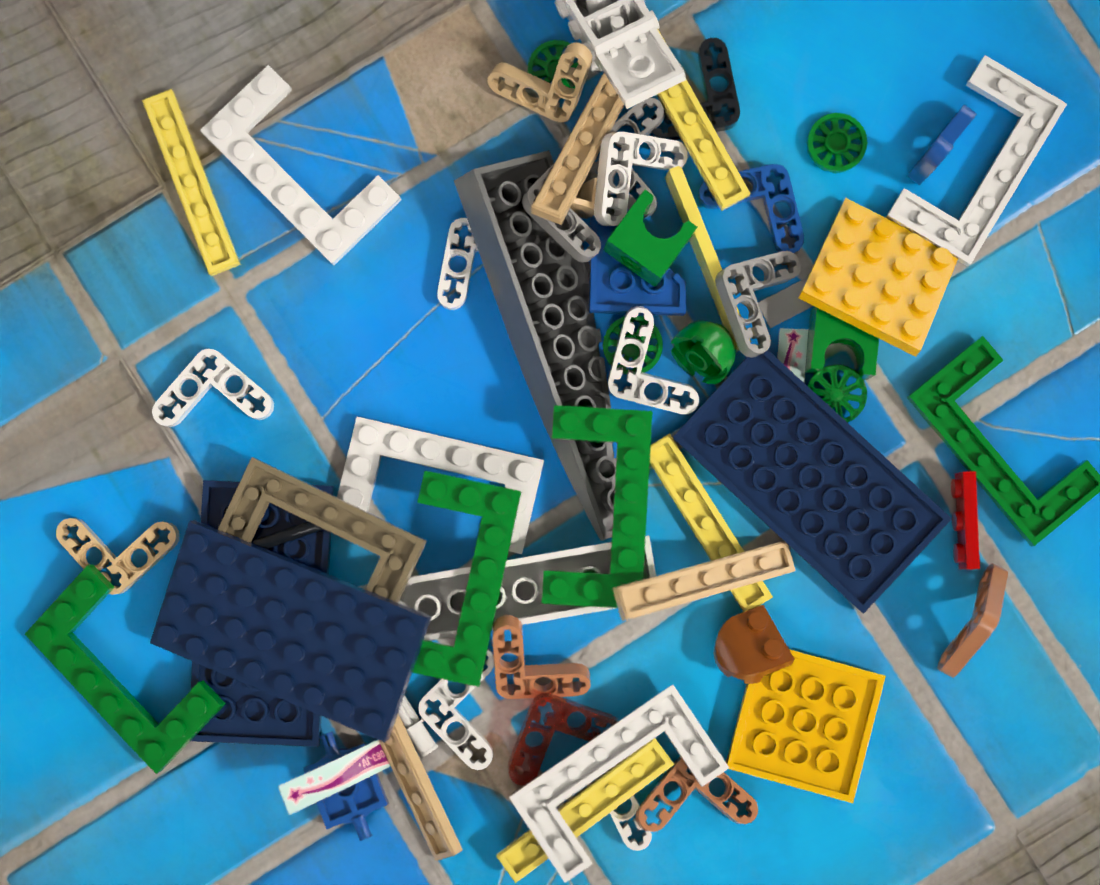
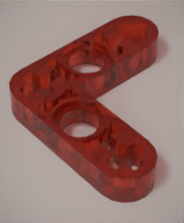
M551 693L538 694L531 702L508 761L510 779L517 785L524 786L537 777L555 730L591 741L601 734L600 729L591 726L592 717H595V725L605 728L607 723H610L612 726L618 720L611 714ZM549 702L553 713H546L543 722L548 728H545L539 724L541 712L538 707H544ZM581 712L584 714L585 722L583 725L576 728L569 726L567 718L571 713ZM533 731L540 732L543 735L542 743L536 747H531L525 742L527 734ZM525 752L530 755L527 761L530 772L524 771L522 775H518L515 766L523 765Z

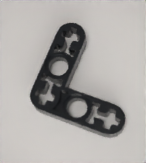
M708 38L701 44L698 52V61L707 102L700 104L708 119L709 114L707 110L709 109L711 110V116L720 114L722 107H726L727 112H733L729 121H725L722 116L713 118L712 126L716 132L729 130L737 124L740 116V107L726 44L721 39ZM709 47H713L715 52H720L716 59L717 68L713 70L711 56H705ZM716 76L723 77L728 83L727 89L722 92L713 90L710 85L711 79ZM664 110L665 123L672 124L670 118ZM656 114L652 116V120L656 119ZM670 126L667 133H662V130L659 128H655L650 133L652 137L669 140L681 139L674 126Z

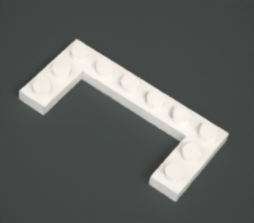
M986 55L979 62L966 86L1020 118L959 220L905 188L901 191L886 216L887 219L918 234L937 247L948 249L954 257L958 258L957 261L967 267L971 265L1067 103Z
M267 65L200 131L334 266L401 201V198L378 175L332 219L248 134L292 91L291 87Z
M356 417L337 498L368 512L382 456L505 484V488L522 491L509 551L519 554L523 553L544 460Z
M674 685L657 694L509 796L565 883L593 863L557 810L556 806L662 732H665L700 786L703 787L729 768Z

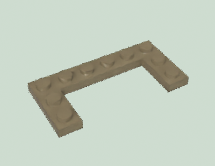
M251 458L218 530L251 543L269 503H272L381 556L366 590L399 602L427 540L257 458Z

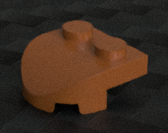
M764 605L729 618L718 633L713 651L715 662L721 672L727 677L733 676L744 680L745 684L759 683L763 676L788 667L794 662L793 655Z

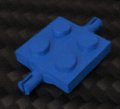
M333 731L323 734L319 737L325 748L326 755L320 761L305 766L303 770L305 774L366 746V742L349 749H339ZM378 773L316 802L326 830L340 824L353 823L359 841L373 836L365 818L372 811L387 806L389 802Z

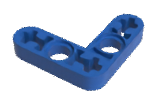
M964 104L907 176L918 185H921L954 147L955 141L975 118L977 113Z
M770 164L739 171L742 179H747L751 183L752 191L749 197L736 204L763 198L775 249L778 252L790 251L796 254L803 246L804 233L787 169L779 164ZM774 172L776 177L782 178L778 183L779 194L783 191H786V194L777 195L770 199L769 195H774L775 188L772 182L767 183L766 180L769 178L770 173ZM704 181L698 191V200L707 209H718L719 206L716 201H712L710 196L705 197L704 194L707 193L709 188ZM777 202L786 203L790 208L789 216L786 218L777 217L773 212V205ZM793 221L794 225L788 227L789 236L791 238L796 237L797 241L794 242L792 248H789L788 244L781 243L786 234L784 227L777 229L776 225H786Z

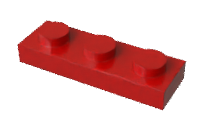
M976 471L955 473V479L951 481L952 498H956V511L952 514V526L954 531H957L958 544H954L953 548L954 561L959 564V569H980Z

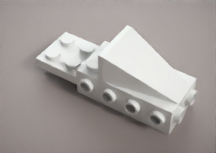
M644 0L555 1V6L561 18L567 17L570 21L568 26L574 39H581L582 44L591 51L593 57L590 70L593 74L598 71L605 73L626 109L686 80L684 70L657 30L660 27L654 12L647 9Z

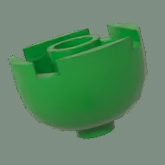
M698 320L686 325L671 340V344L674 343L671 353L678 365L692 377L695 375V371L705 377L701 382L707 384L721 382L734 364L736 356L735 345L729 331L721 324Z

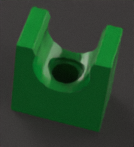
M644 189L608 238L603 251L656 287L698 227L688 220L683 223L679 232L673 237L665 239L651 235L644 225L643 216L648 213L654 195Z
M817 307L811 309L805 373L815 374L821 371L825 365L824 355L827 347L831 344H842L853 351L857 362L856 371L860 374L859 376L864 380L874 377L876 375L879 338Z

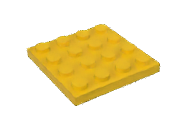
M845 198L798 298L916 357L922 349L958 258L954 257L948 249L939 248L907 228Z
M789 649L794 657L792 665L763 676L759 683L746 684L726 760L729 766L728 769L853 803L886 676Z

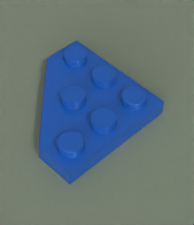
M591 217L590 228L600 238L601 249L590 260L589 313L626 314L632 307L643 306L652 315L684 316L686 314V281L669 268L657 286H652L603 251L608 238L617 226L601 225L596 221L595 217Z

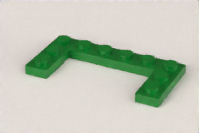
M981 336L906 398L967 471H976L977 483L1030 546H1035L1100 492V474L1088 460H1084L1036 499L955 402L957 398L1004 361L985 337Z
M554 405L552 439L617 443L610 574L544 570L542 604L618 608L613 588L643 580L653 411Z
M424 470L417 503L482 517L454 646L423 640L412 673L476 687L480 686L522 491Z
M93 564L87 565L29 628L25 635L154 773L158 774L226 703L203 680L198 682L159 724L73 633L115 588Z

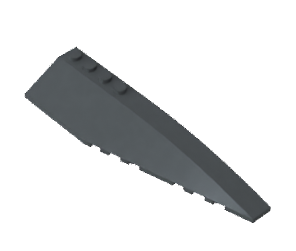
M548 150L472 169L454 180L530 393L564 470L600 541L612 537L616 458H614L613 444L609 442L552 439L554 405L611 409L605 361L603 357H600L598 345L602 341L600 329H596L594 313H589V262L575 260L525 211L522 204V198L527 190L554 164L551 153ZM565 218L561 225L555 223L560 230L565 231L569 228L568 221ZM575 230L569 238L572 239L578 232ZM538 235L540 242L536 245L535 240Z

